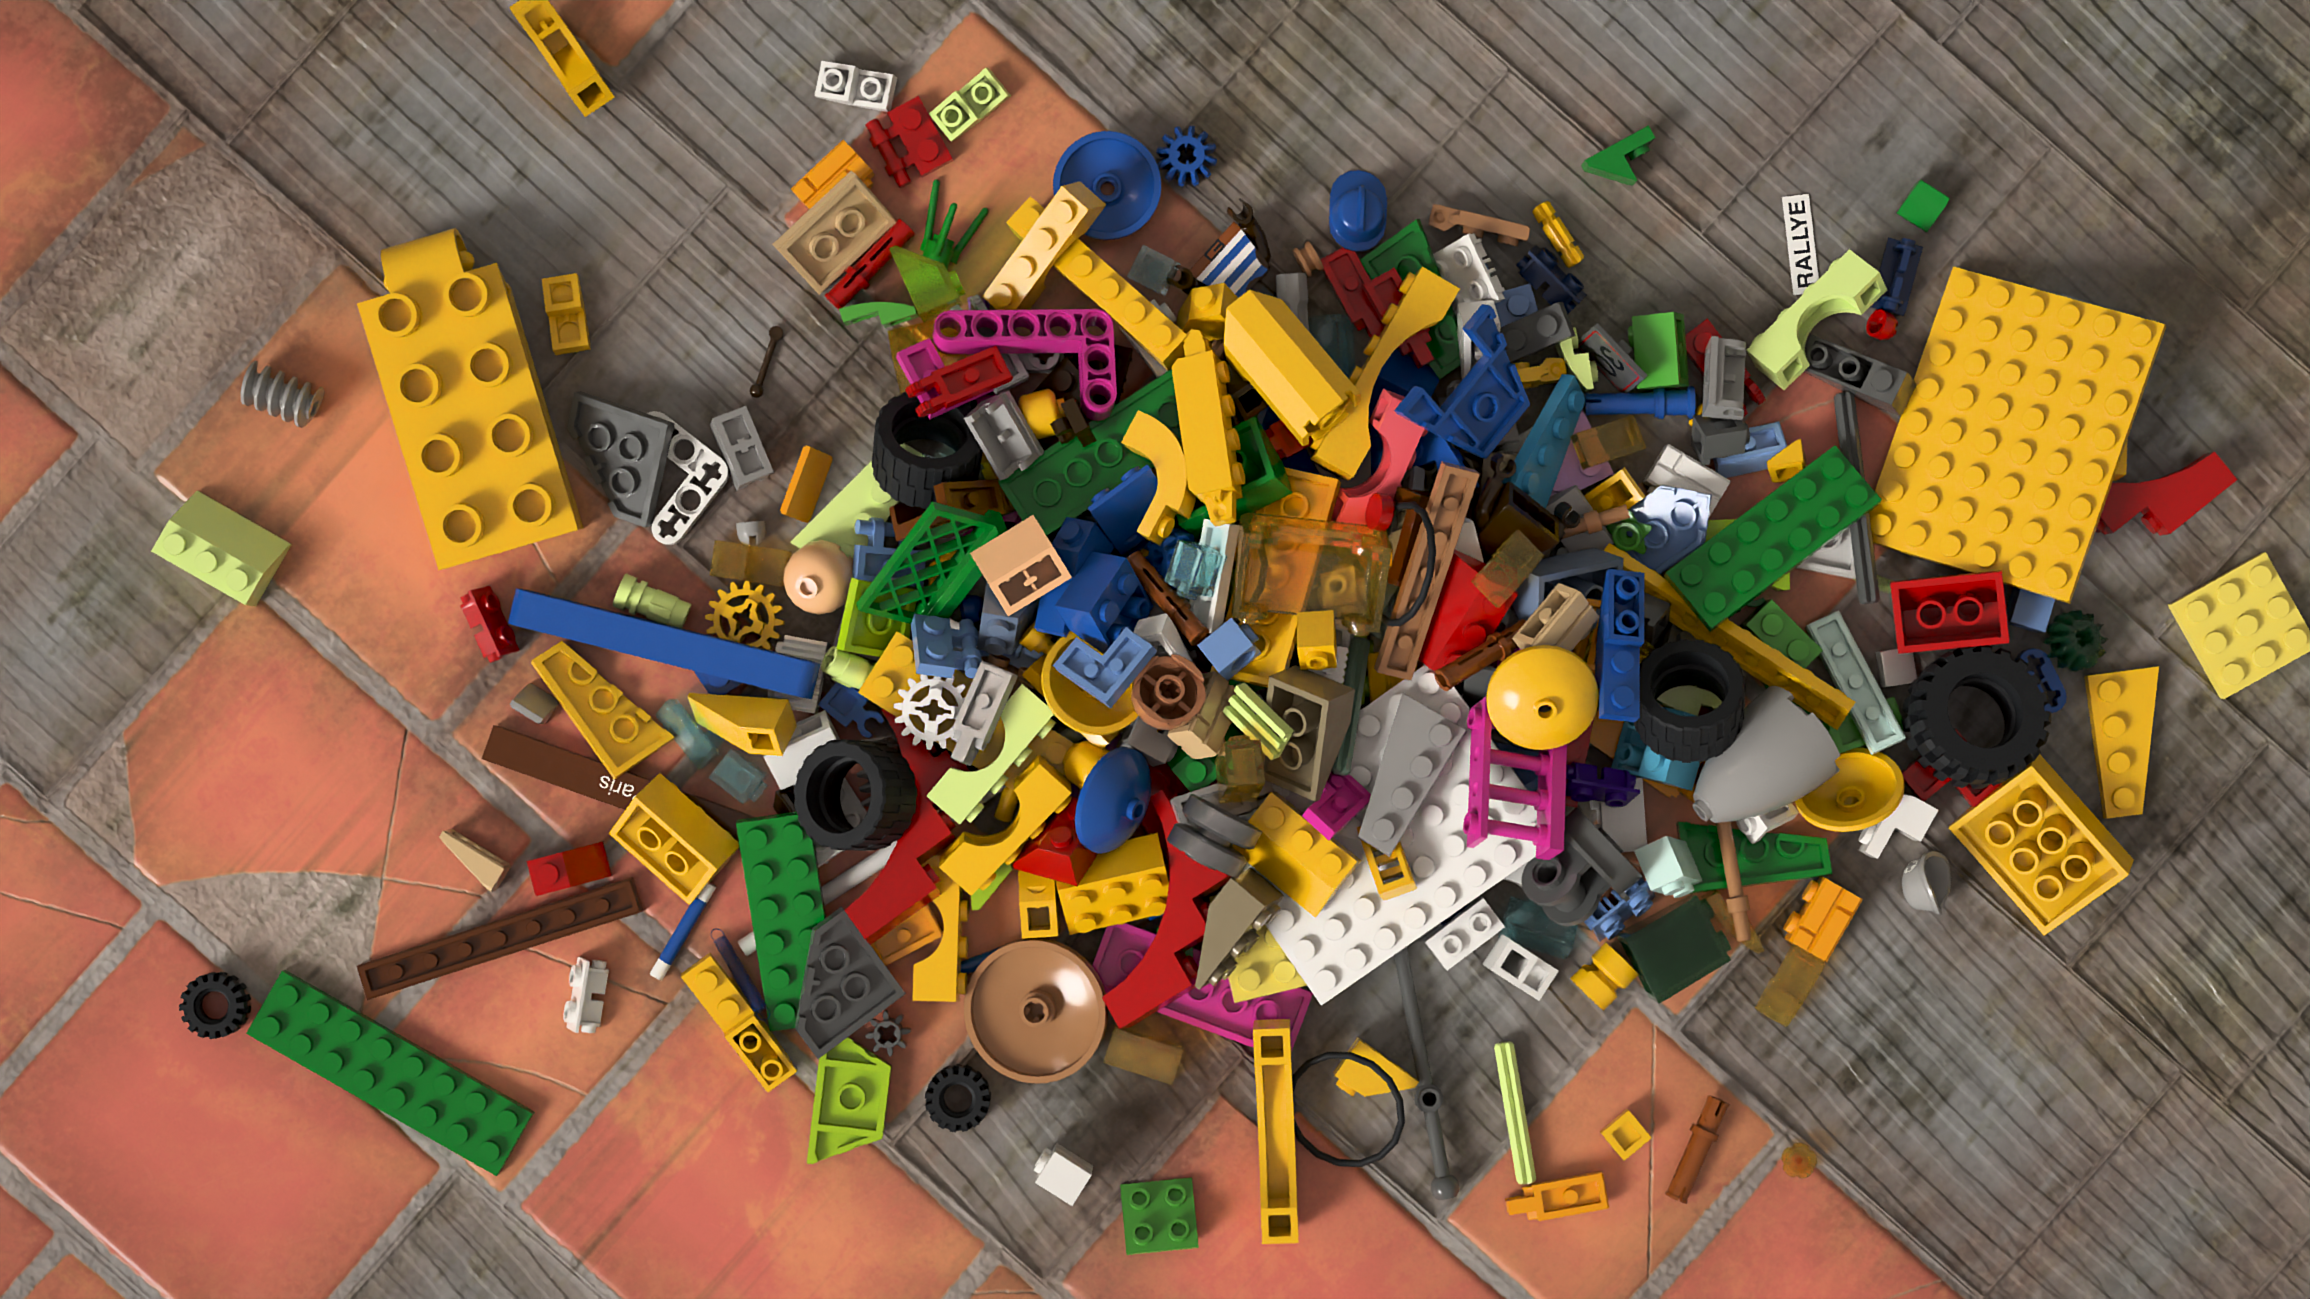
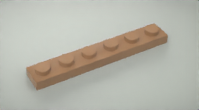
M1441 461L1426 507L1434 528L1436 545L1433 578L1426 599L1416 615L1402 626H1387L1374 665L1377 673L1412 680L1480 475L1474 469ZM1423 521L1421 522L1390 619H1399L1406 614L1420 594L1426 575L1429 552L1427 531Z

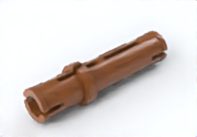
M1139 550L1127 557L1146 593L1170 617L1191 646L1205 639L1209 629L1190 610L1191 604L1185 598L1181 599L1145 558L1143 553Z
M1521 619L1500 633L1494 632L1488 635L1486 641L1442 668L1435 670L1436 674H1434V677L1440 688L1444 691H1449L1460 682L1497 660L1504 661L1511 655L1513 650L1518 648L1512 638L1526 620Z
M1711 1095L1707 1096L1697 1123H1692L1690 1131L1693 1133L1665 1195L1677 1201L1679 1199L1680 1202L1687 1204V1199L1713 1141L1717 1142L1718 1140L1717 1130L1727 1108H1729V1103L1719 1098L1715 1099Z

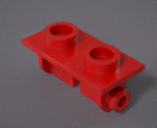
M491 586L470 590L468 594L460 597L463 603L460 605V608L470 628L482 625L484 629L474 635L483 658H488L489 662L493 663L502 659L504 655L520 651L515 641V634L512 628L508 626L500 608V601L493 593Z

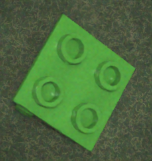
M1192 1178L1120 1185L1126 1255L1199 1248Z

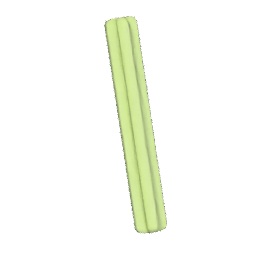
M1505 1041L1495 1044L1494 1049L1516 1181L1519 1184H1530L1536 1181V1173L1515 1047L1512 1042Z

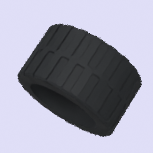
M903 392L901 395L890 399L881 408L879 417L876 418L872 453L873 475L880 484L879 487L894 500L903 502L911 507L916 506L927 509L932 501L937 503L933 486L942 482L974 481L979 479L983 451L964 420V417L973 410L970 403H965L929 420L928 416H918L915 409L921 403L917 396L910 398L906 392ZM930 439L948 445L955 453L941 458H925L906 451L900 445L911 440Z
M1679 639V641L1667 642L1649 652V655L1640 663V718L1634 722L1636 732L1639 733L1642 742L1648 745L1651 751L1657 755L1660 754L1672 761H1682V763L1703 762L1723 754L1728 747H1731L1735 737L1740 733L1744 720L1746 681L1745 676L1742 674L1741 666L1728 651H1724L1714 643L1710 644L1698 639ZM1690 685L1711 691L1722 703L1716 709L1704 715L1681 716L1664 709L1656 699L1669 689Z
M841 739L831 740L824 745H819L805 758L796 776L794 807L795 811H797L800 825L804 827L806 834L811 839L817 841V844L823 847H830L833 850L872 851L890 846L894 841H898L903 836L904 831L909 828L917 807L916 779L914 772L909 767L910 764L906 758L900 755L898 750L881 742ZM856 763H859L865 770L870 782L871 802L866 816L854 828L847 821L843 813L840 793L846 774Z

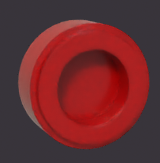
M1374 493L1366 507V525L1371 530L1385 531L1391 525L1394 517V502L1390 495Z

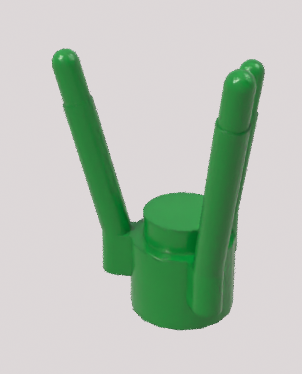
M935 179L930 195L924 239L920 250L924 251L921 260L947 270L950 262L957 264L961 252L977 231L989 210L987 208L981 210L958 244L952 249L954 241L947 239L957 210V204L952 203L940 234H934L932 239L940 181Z

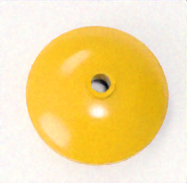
M1070 631L1067 637H1061L1053 645L1043 664L1041 683L1049 708L1062 723L1084 734L1106 735L1124 729L1138 717L1131 701L1132 683L1110 709L1054 668V663L1076 637L1103 655L1099 650Z
M1538 645L1513 653L1496 668L1488 684L1486 701L1490 719L1503 737L1524 748L1547 750L1572 742L1589 727L1597 711L1599 692L1592 670L1578 655L1561 647ZM1543 705L1551 706V709L1547 712H1540L1538 710Z
M1857 747L1840 753V757L1835 760L1836 766L1840 769L1836 775L1817 789L1795 801L1800 814L1817 827L1838 832L1863 830L1883 821L1896 810L1904 795V779L1899 766L1890 757L1881 752L1871 755L1868 748Z

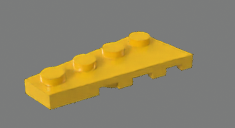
M560 641L531 661L535 670L614 780L674 740L675 737L670 732L654 722L650 715L633 704L623 695L622 691L606 681L597 673L595 668L563 641Z
M2159 666L2084 676L2102 814L2105 819L2143 814Z

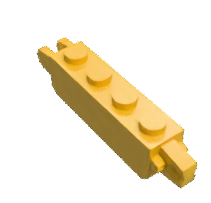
M1191 328L1186 333L1188 336L1183 341L1185 343L1183 345L1185 357L1178 358L1171 368L1188 487L1201 502L1206 504L1210 521L1216 527L1236 522V499L1243 498L1241 485L1245 484V473L1242 464L1237 462L1236 450H1240V439L1237 430L1232 428L1231 416H1235V405L1231 395L1227 394L1226 383L1230 382L1228 365L1226 361H1221L1213 352V346L1204 337L1205 335L1200 330H1193Z

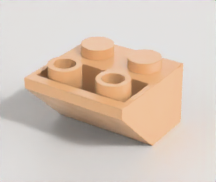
M1034 515L970 553L1008 617L1072 578Z

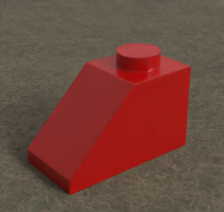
M604 841L526 861L535 896L612 876Z

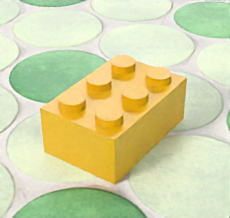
M1158 833L1129 839L1123 845L1110 852L1098 853L1078 886L1056 881L1057 891L1070 935L1086 933L1099 928L1125 924L1130 921L1164 914L1169 878Z

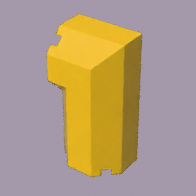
M1248 290L1226 307L1224 333L1226 360L1244 381L1251 383L1302 446L1309 444V436L1314 441H1317L1342 423L1349 416L1345 408L1350 402L1355 408L1361 402V393L1282 299Z

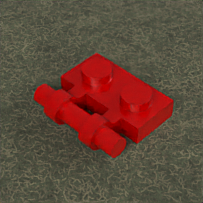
M919 96L887 112L893 123V126L888 129H883L878 118L865 124L871 135L869 138L871 145L874 149L878 148L886 163L884 169L889 177L895 179L899 188L912 182L906 171L907 169L916 166L921 177H924L953 161ZM899 137L909 153L901 158L898 157L891 144V141Z

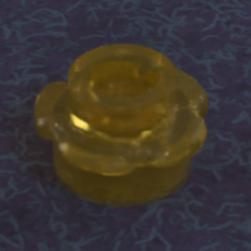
M1795 1143L1793 1147H1787L1781 1156V1160L1784 1162L1783 1170L1790 1177L1806 1178L1813 1173L1817 1164L1815 1152L1810 1151L1809 1146L1804 1143ZM1798 1157L1802 1159L1800 1164L1796 1163V1158Z

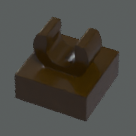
M1074 397L1061 403L1066 417L1056 419L1050 424L1061 444L1070 442L1076 436L1083 447L1097 441Z

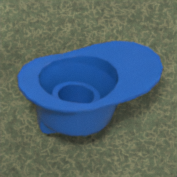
M1361 170L1348 171L1340 175L1332 185L1329 207L1330 232L1335 241L1343 248L1355 252L1367 251L1376 246L1384 236L1387 220L1386 190L1381 181L1371 173Z

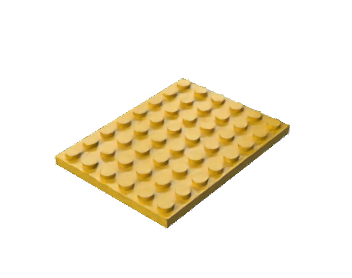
M1953 267L1914 377L1917 385L1900 417L1875 492L1882 501L1869 512L1873 544L1967 573L2002 570L2004 584L2070 604L2166 329L2165 324Z

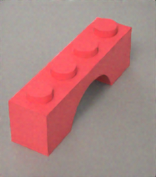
M1386 389L1382 390L1369 420V423L1377 430L1382 441L1383 452L1380 465L1376 472L1364 483L1356 487L1339 489L1329 525L1335 532L1370 545L1376 530H1371L1367 527L1365 520L1366 507L1370 497L1374 493L1386 494L1391 496L1394 503L1396 502L1394 498L1397 487H1402L1401 481L1406 470H1410L1415 462V449L1419 440L1428 432V430L1396 414L1394 410L1405 397Z

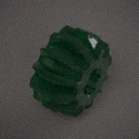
M2081 610L2064 612L2055 616L2053 619L2054 623L2049 624L2046 629L2050 637L2046 638L2043 643L2049 645L2052 650L2047 657H2057V668L2068 667L2070 672H2078L2083 670V668L2088 669L2094 667L2098 663V658H2101L2106 653L2101 644H2104L2108 638L2100 634L2104 624H2094V614L2086 613L2083 615Z

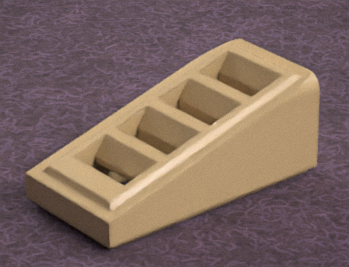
M453 829L442 831L439 836L442 842L490 892L496 891L510 870V864Z

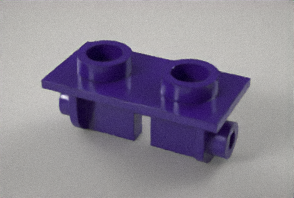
M1572 762L1571 765L1566 764V779H1568L1566 796H1570L1574 801L1588 802L1595 800L1605 802L1609 807H1623L1640 794L1639 789H1634L1636 777L1635 775H1630L1628 770L1603 767L1601 769V779H1597V766L1578 762Z

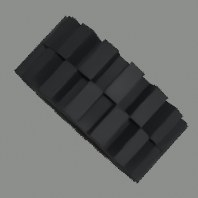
M213 972L201 975L195 981L190 982L186 986L188 988L187 991L181 994L180 998L184 999L183 1003L179 1004V1011L183 1010L185 1015L181 1017L183 1023L188 1022L190 1025L187 1029L191 1032H198L197 1036L209 1037V1039L225 1037L238 1031L240 1026L245 1024L248 1019L246 1014L251 1012V1006H248V1001L251 1000L250 994L246 995L244 991L247 988L246 985L238 983V977L234 975L228 976L226 972ZM217 991L227 998L228 1011L221 1019H212L203 1010V999L209 992Z
M960 1064L952 1067L947 1066L939 1073H936L930 1081L925 1093L926 1111H929L931 1120L939 1124L938 1127L949 1129L950 1132H965L972 1127L975 1128L985 1118L990 1107L991 1092L989 1091L987 1080H984L979 1071L973 1070V1067L967 1065L966 1067L960 1066ZM952 1085H963L970 1090L972 1103L967 1110L954 1112L946 1106L944 1094Z

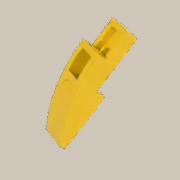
M711 953L681 973L683 981L724 1032L726 1040L767 1092H770L797 1072L796 1067L772 1031L770 1032L768 1025L764 1020H760L763 1018L758 1012L753 1011L754 1009L751 1008L752 1006H750V1003L743 994L744 992L741 991L735 980L727 975Z

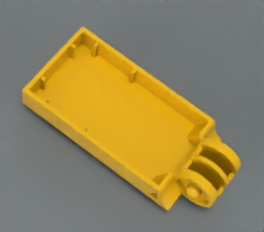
M456 228L382 249L381 262L385 275L384 286L390 294L357 303L438 571L584 529L510 285L505 281L498 263L473 269L474 257L467 251L463 238Z

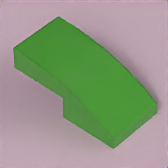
M894 302L861 303L839 309L843 323L846 326L876 316L880 317L884 328L919 318L914 306Z

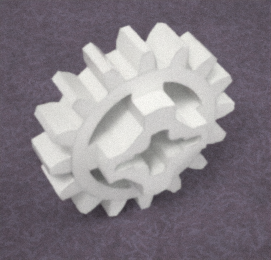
M921 674V682L916 683L911 678L907 680L911 687L909 691L899 689L898 693L904 698L903 703L894 704V708L902 710V715L895 719V723L904 722L907 726L901 733L903 736L910 733L915 735L913 745L916 746L922 739L926 741L927 750H931L934 741H938L942 749L946 748L947 738L950 737L955 742L958 741L953 738L955 729L952 727L948 731L937 735L938 725L947 718L956 719L965 699L962 698L960 693L964 691L966 686L962 684L955 688L952 685L955 676L952 679L947 678L946 681H943L941 677L934 676L933 679H928L927 675ZM930 685L927 697L920 702L911 701L913 695L918 690ZM943 687L954 695L958 706L948 705L943 699ZM931 699L938 700L939 707L944 708V710H951V714L937 715L936 721L929 720L928 713L916 710V707L930 705ZM909 714L918 715L925 723L924 733L913 725Z

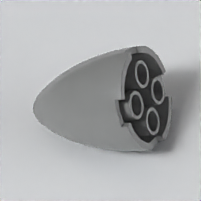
M1769 686L1745 707L1741 731L1735 737L1731 747H1728L1723 754L1709 758L1705 762L1698 777L1693 794L1695 803L1692 805L1694 811L1702 820L1706 822L1710 820L1714 823L1733 822L1775 811L1817 789L1840 771L1835 763L1840 754L1829 732L1813 712L1808 715L1801 707L1791 702L1794 699L1792 693L1778 686Z

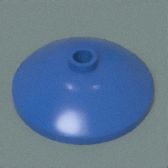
M1095 132L1075 141L1066 149L1058 161L1053 178L1054 196L1061 186L1080 181L1106 204L1088 231L1083 234L1099 240L1120 239L1137 232L1153 216L1161 196V176L1154 157L1138 140L1119 132ZM1106 183L1112 184L1115 190L1111 195H1104L1101 192L1102 185Z
M1130 747L1113 749L1096 763L1087 776L1080 791L1075 812L1076 834L1080 843L1086 849L1100 854L1110 852L1128 841L1143 821L1150 802L1152 779L1147 760L1139 751Z

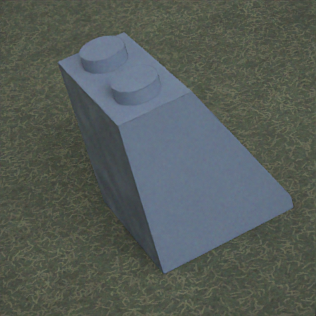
M986 582L977 649L992 655H1013L1020 645V638L1036 620L1040 598L1008 617Z

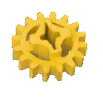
M745 581L743 589H739L735 582L730 583V593L719 589L717 592L721 600L719 602L709 601L708 603L715 611L714 614L705 615V619L714 623V626L706 630L707 634H717L718 638L742 643L747 635L757 633L762 637L746 645L758 648L762 646L766 650L773 649L769 640L771 637L780 639L781 635L775 631L776 626L785 625V621L776 618V614L783 610V606L772 605L776 595L771 593L764 596L765 586L762 584L757 586L755 591L752 590L751 581ZM749 596L742 605L734 607L728 604L737 597ZM762 603L768 612V624L762 621L759 612ZM749 610V618L753 620L752 626H744L740 630L741 622L737 620V616L739 613L746 614ZM722 616L728 619L731 628L729 636L723 630Z

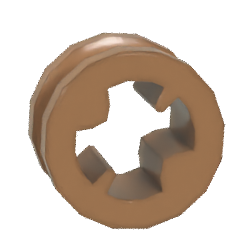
M1309 241L1304 243V248H1294L1292 250L1303 273H1306L1307 278L1312 276L1313 270H1323L1322 262Z

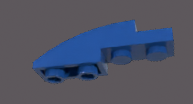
M1608 569L1606 572L1600 606L1595 658V679L1599 688V719L1636 722L1640 718V647L1644 644V573L1616 569Z

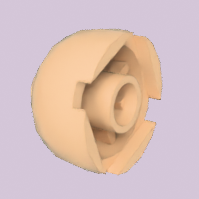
M824 540L809 542L793 553L784 569L783 582L786 593L792 602L805 612L817 615L834 612L846 604L852 578L853 559L851 556L847 557L844 552L839 550L841 547L836 543Z

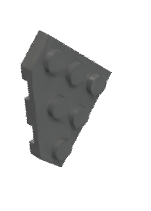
M582 391L575 392L573 394L567 429L573 440L577 439L586 455L584 461L597 485H602L609 498L608 506L612 514L616 518L645 528L652 526L675 423Z
M842 906L812 928L795 1024L796 1031L817 1059L906 994L871 945L861 935Z

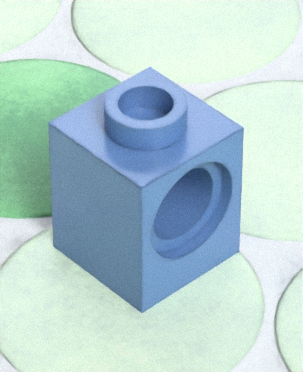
M1232 617L1197 645L1218 673L1227 681L1262 653L1254 644L1259 638L1246 622L1240 626Z

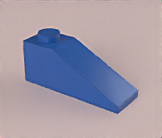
M1070 517L1065 518L1052 545L1072 578L1040 597L1034 626L1038 632L1067 637L1070 630L1056 609L1055 604L1092 551L1111 554L1114 545L1095 522Z

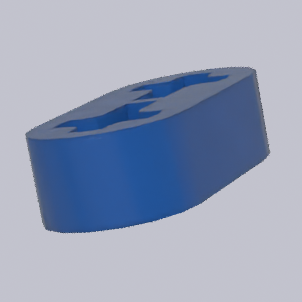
M2031 648L2021 651L2015 658V661L2021 658L2028 663L2027 656H2030L2032 659L2039 658L2041 664L2036 666V670L2042 681L2041 683L2044 684L2048 691H2055L2057 695L2052 699L2054 705L2051 706L2048 703L2044 706V709L2051 713L2058 712L2065 705L2067 695L2050 658L2040 649ZM2027 671L2031 676L2035 674L2033 671ZM2038 684L2037 686L2040 692H2044L2041 685Z

